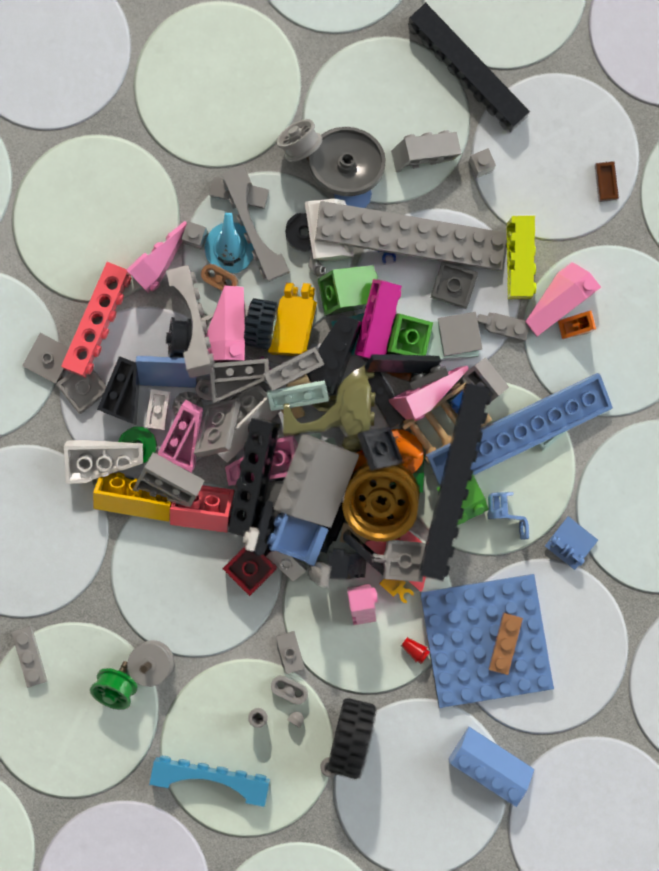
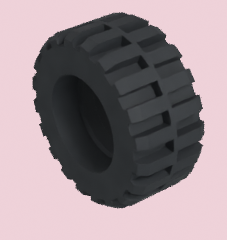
M352 698L343 700L327 770L330 773L352 779L361 777L377 708L374 704Z

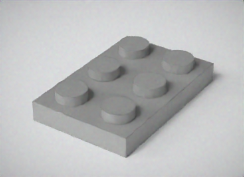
M238 399L205 406L194 454L197 457L230 451L241 404Z

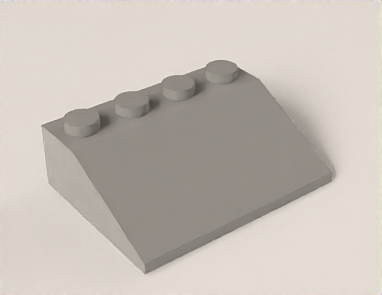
M303 434L274 509L290 516L331 528L359 455L308 434Z

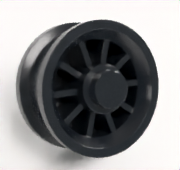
M171 317L169 332H166L165 341L168 344V357L184 358L183 352L188 350L192 338V322L190 318L187 321L175 320V317Z

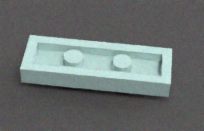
M325 380L267 391L271 411L284 409V404L288 403L290 408L329 401Z

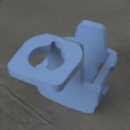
M513 492L489 494L488 519L520 520V539H529L527 518L508 514L507 496H513Z

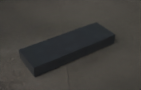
M374 372V378L368 379L371 392L375 393V403L388 426L393 428L406 419L389 403V399L394 397L381 372Z
M347 529L343 533V540L383 576V563L372 562V559L379 558L372 557V554L375 553Z

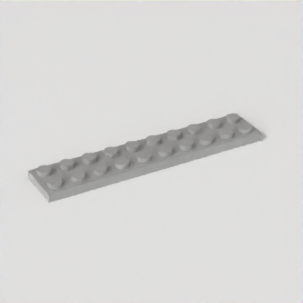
M320 201L315 240L501 271L503 268L506 233Z

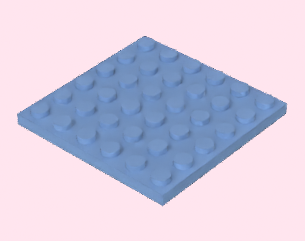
M534 574L420 592L439 708L554 689ZM503 612L523 618L508 675L488 669Z

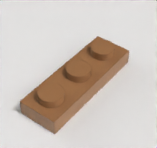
M503 612L489 670L508 675L523 620L522 617Z

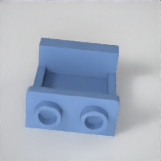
M281 512L275 519L274 525L276 527L274 532L270 533L268 537V548L314 566L328 529L322 525Z

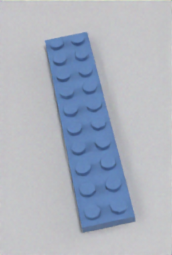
M596 373L481 428L480 431L483 432L481 442L476 445V451H478L477 460L472 462L471 466L473 475L613 409L601 375ZM450 443L426 454L439 486Z

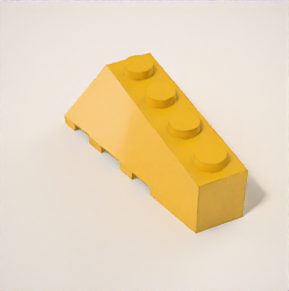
M120 472L98 478L93 492V509L170 521L172 502L167 501V497L150 496V492L133 491L138 480L137 478L134 480L129 479Z

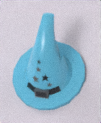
M225 213L223 223L210 231L204 247L206 258L210 264H215L234 274L241 272L249 266L254 258L252 254L254 247L252 243L248 244L244 233L247 232L245 227L233 222L232 213Z

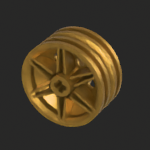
M368 462L361 465L351 475L343 499V512L347 523L357 534L372 541H391L403 536L411 529L417 517L420 498L418 483L413 474L403 465L374 471L370 470ZM391 482H395V483H396L395 485H392L391 487H389V484H390ZM359 495L365 496L364 498L359 499ZM399 499H404L405 503H402ZM391 514L394 515V517L391 519L387 518V516Z

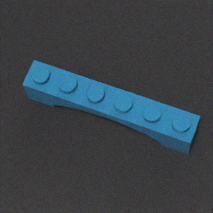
M162 755L154 760L149 785L169 788L172 783L181 780H211L236 790L246 799L247 804L265 807L270 779H267V776L262 774H255V776L247 775V772L242 770L231 772L226 767L210 768L205 763H198V765L190 764V761L185 759L174 761L171 760V757Z

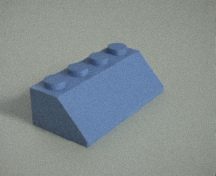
M471 727L467 728L448 758L451 765L515 807L518 806L527 792L534 772V768Z

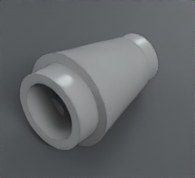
M255 708L249 713L248 720L253 727L261 728L267 723L268 716L263 709ZM260 713L262 717L258 718L256 714Z

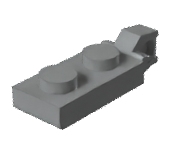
M490 312L488 316L482 314L477 316L478 324L485 325V330H488V332L521 341H526L529 327L525 320Z

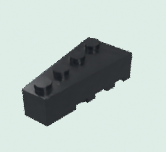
M340 315L317 350L324 365L307 373L311 383L325 380L327 392L332 395L337 394L362 322Z

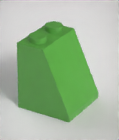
M374 265L333 269L317 279L325 316L366 308L373 279H378Z

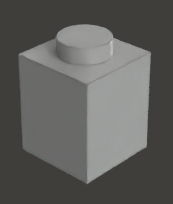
M489 148L471 155L468 161L475 178L493 172L496 166Z
M188 221L182 241L186 245L202 250L208 235L207 228Z

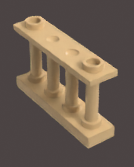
M459 382L450 389L452 392L442 398L431 411L441 405L455 425L457 414L452 410L447 400L455 394L458 395L464 389L465 383L461 385ZM429 411L425 413V417L442 439L441 443L443 445L441 447L451 442L452 437L447 435L435 416ZM487 414L486 422L481 425V428L492 421L489 414ZM414 419L403 421L405 425L402 429L406 430L410 427L427 451L426 454L437 450L436 447H432L416 424L417 421H414ZM425 457L424 459L426 463L429 465L427 457Z

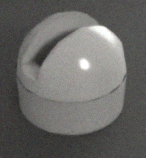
M293 712L287 720L300 728L304 722V717L300 712Z

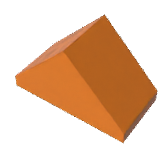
M591 310L558 321L562 339L591 333L596 329Z

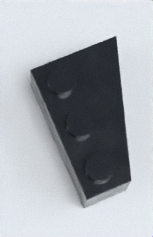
M119 356L97 410L137 425L139 378L136 362Z
M333 548V552L329 551L328 566H330L329 578L344 580L365 578L367 561L359 554L345 553V549Z

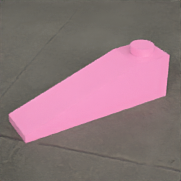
M572 262L556 274L525 323L537 337L599 290L601 286L590 272Z
M461 366L448 371V376L415 390L408 389L390 398L389 403L406 420L414 419V421H418L425 417V413L435 407L469 368L468 366Z

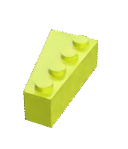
M511 216L506 224L508 299H531L533 294H536V282H534V275L536 274V264L534 263L536 253L535 216Z

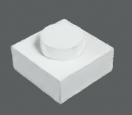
M250 527L249 532H245L243 543H245L246 550L254 551L259 535L257 528Z

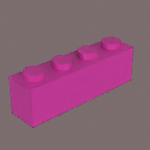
M373 279L355 350L356 355L370 358L371 354L387 353V344L392 333L391 328L396 317L398 300L401 297V285Z

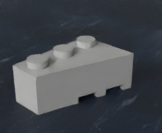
M449 130L433 135L431 132L424 133L421 136L407 135L391 150L396 172H401L404 167L411 165L415 169L419 168V164L430 163L433 165L452 161L462 154L457 132L449 133Z
M258 359L215 363V365H212L213 373H210L213 403H219L266 382L263 373L270 370L269 360Z
M153 452L133 491L150 492V496L167 497V501L190 507L205 480Z

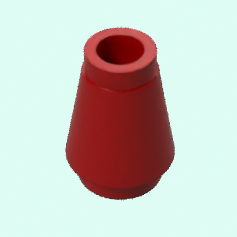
M409 637L401 645L416 663L422 664L430 653L427 650L428 647Z

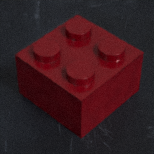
M244 546L222 569L251 596L278 567L266 557L265 553L261 556H256L253 551L246 550Z

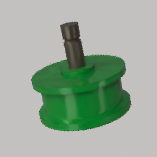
M123 661L119 671L111 668L99 670L97 682L93 683L90 687V693L95 700L104 706L116 710L129 708L131 704L130 697L136 693L138 687L136 682L126 674L128 662Z

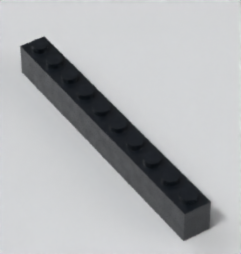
M465 383L418 573L420 576L444 581V577L449 575L450 566L447 564L449 558H452L454 554L453 540L457 539L459 534L457 523L458 519L462 520L464 508H461L462 503L468 497L469 489H466L467 482L472 480L473 470H471L472 462H476L478 456L476 445L481 442L483 432L480 431L481 425L485 424L487 419L485 408L491 402L492 394L489 393L490 388L471 383Z

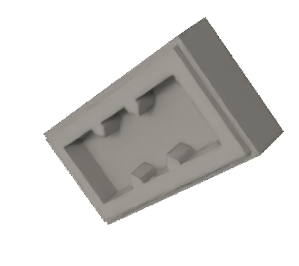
M295 631L276 636L286 674L305 669Z

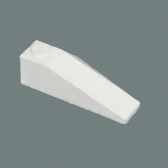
M91 440L66 441L64 445L66 484L87 483L96 478L105 477L111 473L142 464L143 444Z

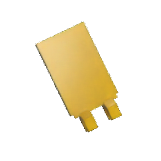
M286 283L284 289L285 296H282V299L280 298L272 343L268 350L271 355L299 356L307 351L317 302L314 300L315 288L311 287L310 283H303L301 289L302 297L297 296L299 288L294 287V283Z

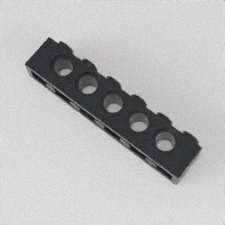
M251 418V422L248 425V438L244 444V457L240 463L241 472L236 482V496L232 502L233 511L228 521L229 533L244 537L245 532H249L250 527L257 528L281 423L261 418ZM260 435L262 436V443H261V444L259 443V436H260ZM256 454L258 455V462H257V463H256V461H255V455H256ZM252 473L254 474V481L251 480ZM248 492L250 493V496H251V497H250V500H248V498H247V493H248ZM244 511L246 512V515H247L246 519L243 517V512H244Z

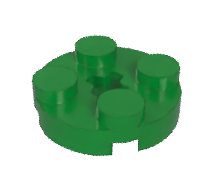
M131 427L121 434L118 442L137 443V440H140V443L143 444L142 464L147 463L153 452L156 453L157 451L156 437L150 430L144 427Z

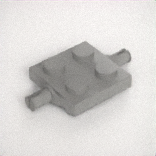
M398 540L386 541L384 555L372 554V557L379 558L372 559V562L383 563V579L423 582V576H420L418 573L426 543Z

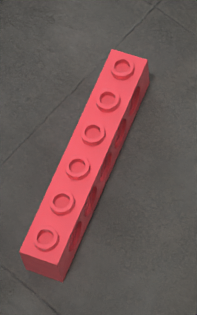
M106 262L61 365L64 370L84 378L91 374L94 368V358L99 356L102 349L100 346L101 342L108 336V326L110 322L115 320L117 305H121L124 299L125 287L128 288L131 283L132 277H130L125 268ZM113 282L118 283V286H117L116 289H114V290H110V289H109V285H110L111 283H113ZM104 300H110V304L107 307H102L101 303ZM97 317H102V322L98 325H95L94 319ZM88 335H95V339L92 342H86ZM86 351L87 357L80 360L79 354Z

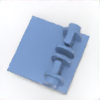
M567 516L545 547L576 570L578 566L584 563V558L597 543L598 539Z

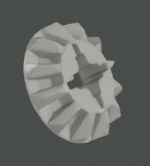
M187 391L180 393L174 399L172 406L174 415L177 416L182 405L181 402L184 403L185 400L190 402L191 400V403L203 408V403L197 394Z

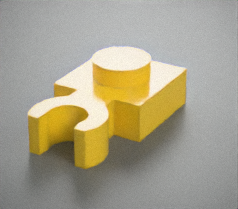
M382 579L379 583L393 597L398 593L403 603H407V600L403 597L406 592L412 596L414 595L411 589L403 587L406 584L404 580Z

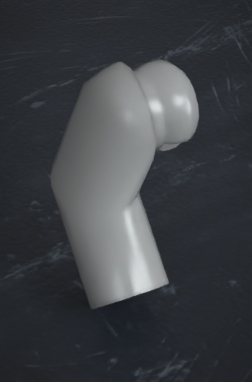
M311 251L308 267L315 276L322 277L326 274V268L321 265L319 260L313 259Z

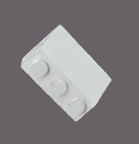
M325 199L305 202L313 259L337 262L354 257V247L315 240L320 201L346 205L345 201Z

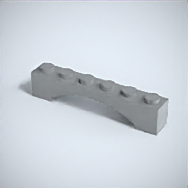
M244 165L223 173L222 185L225 191L229 190L232 196L229 198L233 209L237 208L239 215L236 217L240 226H245L247 231L244 233L248 244L252 243L254 247L252 254L255 261L259 260L262 267L259 270L263 279L267 278L270 282L290 273L283 255H277L270 250L260 239L254 228L248 207V191L252 183Z
M189 265L166 270L172 295H177L186 304L192 316V338L188 350L183 352L190 378L213 373L212 365H215L213 354L208 352V348H211L209 336L205 337L204 333L208 331L206 322L201 320V315H204L202 304H198L197 299H200L198 287L194 288V283H197L195 272L190 271Z

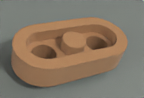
M208 264L202 268V279L215 288L223 291L224 286H228L226 284L227 279L231 280L230 286H238L236 276L215 264ZM210 270L215 272L214 277L210 276Z

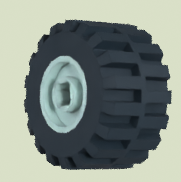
M257 298L252 299L245 322V346L267 350L271 347L278 313L277 302Z

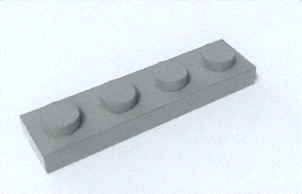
M316 561L314 566L309 564L308 576H310V579L319 586L327 587L330 566L321 561Z

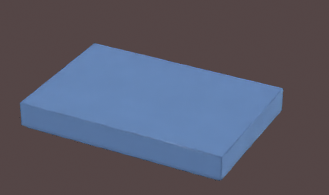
M136 357L140 385L196 388L197 377L190 378L184 358Z

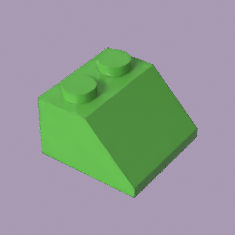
M396 313L391 328L392 333L387 344V352L397 355H426L433 322Z
M474 475L471 482H467L466 489H469L466 501L463 500L461 508H464L462 520L458 519L457 525L465 523L467 520L489 510L486 499Z

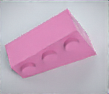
M185 400L158 452L159 456L191 473L196 467L197 456L194 454L201 426L203 408Z
M370 584L347 587L353 624L359 625L376 622L374 603L378 602L375 587L372 588Z

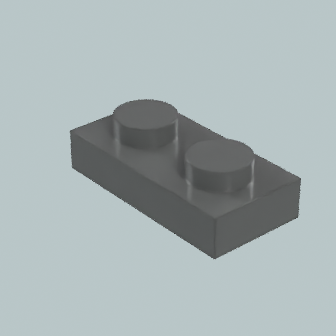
M437 365L432 367L429 373L423 375V372L412 376L413 379L410 380L412 389L415 390L448 376L446 367Z

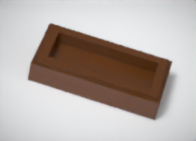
M615 161L596 163L594 166L599 202L618 200Z

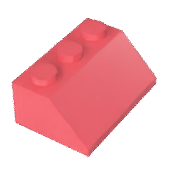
M202 485L190 507L172 502L170 507V525L227 533L234 490Z

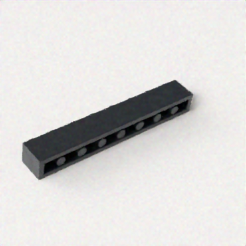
M424 3L409 17L408 25L410 31L422 39L421 41L426 48H431L435 52V57L448 66L449 72L460 79L464 88H469L474 93V98L486 106V110L491 116L495 115L502 128L512 132L528 117L530 111L427 3Z

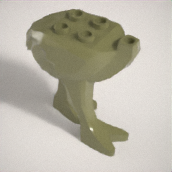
M362 366L354 370L342 381L337 394L329 396V401L310 404L317 411L326 412L325 415L316 421L301 424L295 419L289 403L284 404V437L308 432H326L331 428H340L345 436L342 441L343 449L353 453L362 450L357 434L369 431L370 426H374L375 412H371V407H374L375 393L371 392V386L368 382V379L374 378V372H366L365 367Z

